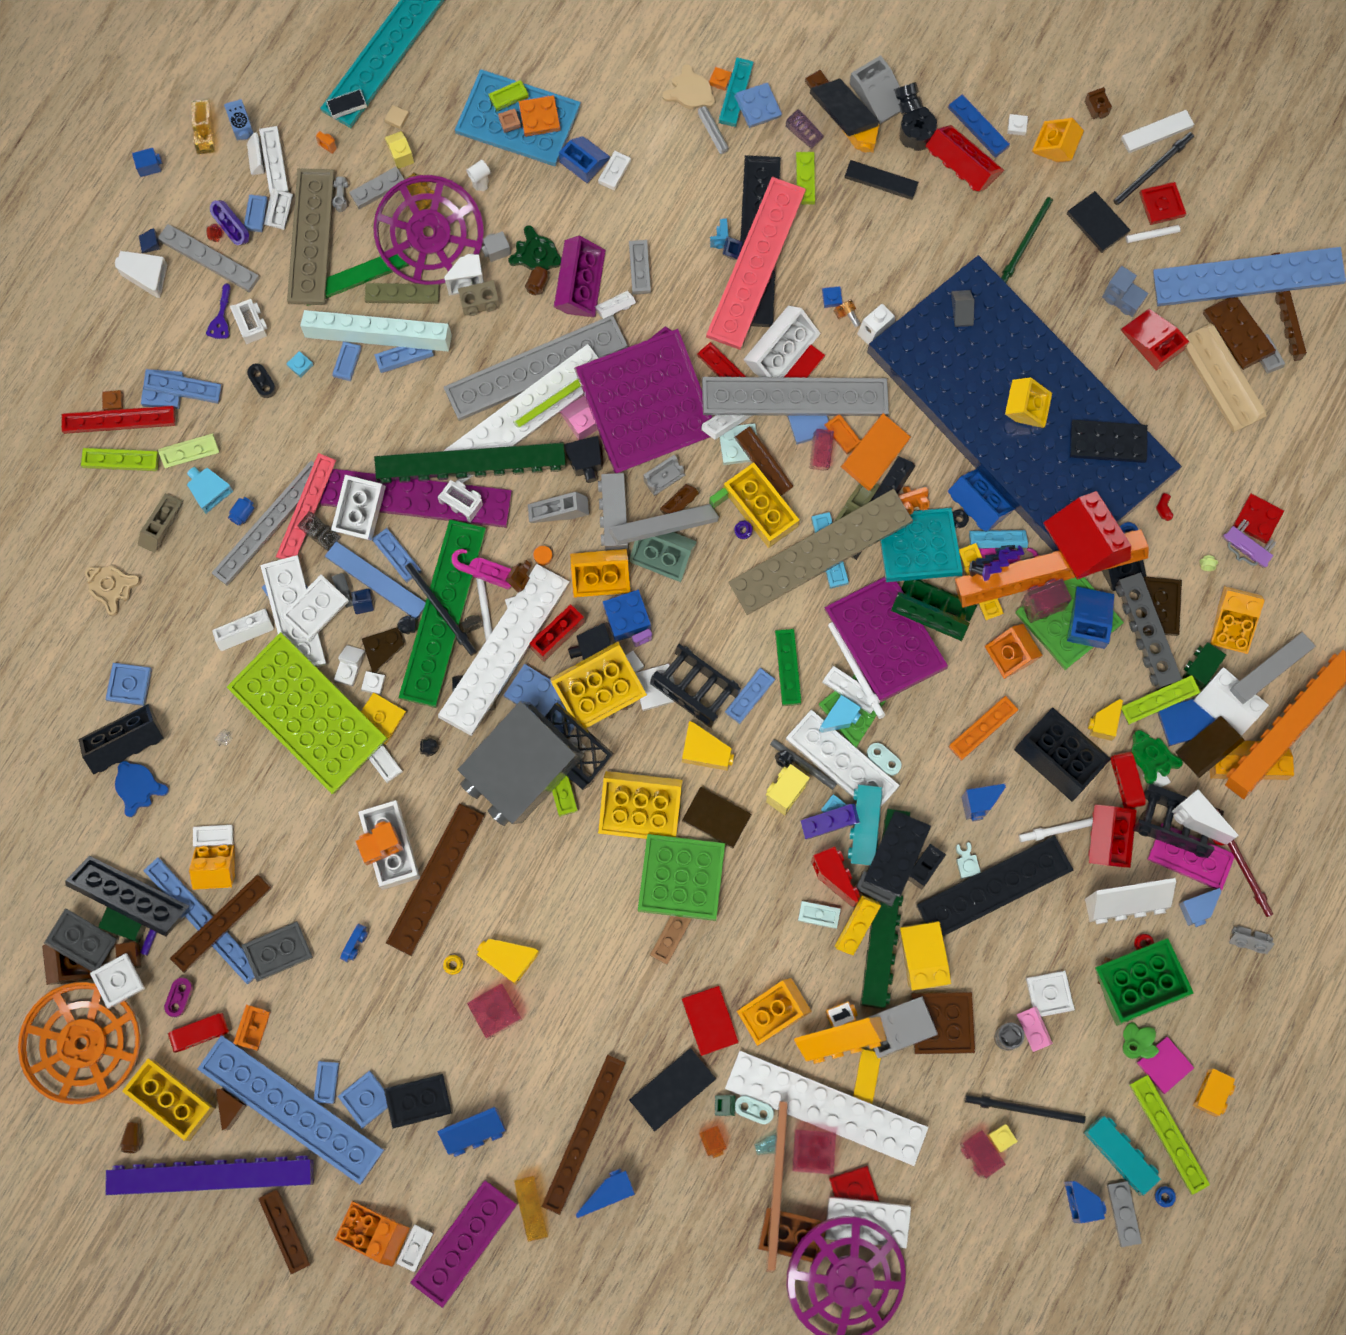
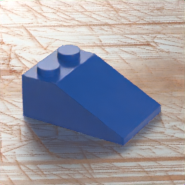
M621 1169L609 1173L610 1177L601 1184L576 1213V1217L580 1218L635 1195L627 1171L622 1172Z

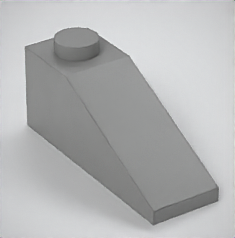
M572 492L528 504L529 522L569 520L589 515L588 497L578 492Z

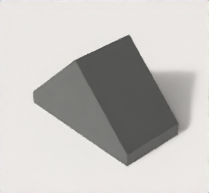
M951 291L954 327L973 326L974 298L971 291Z

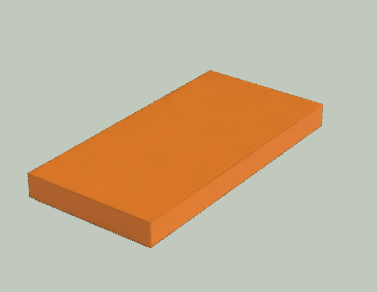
M882 413L841 465V468L870 491L911 437Z

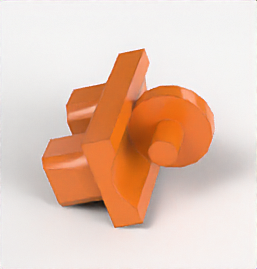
M908 486L903 487V493L898 496L909 515L914 512L915 507H919L922 511L929 509L930 501L928 499L927 487L917 490H911Z

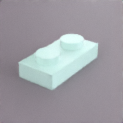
M802 901L798 921L837 929L841 909Z

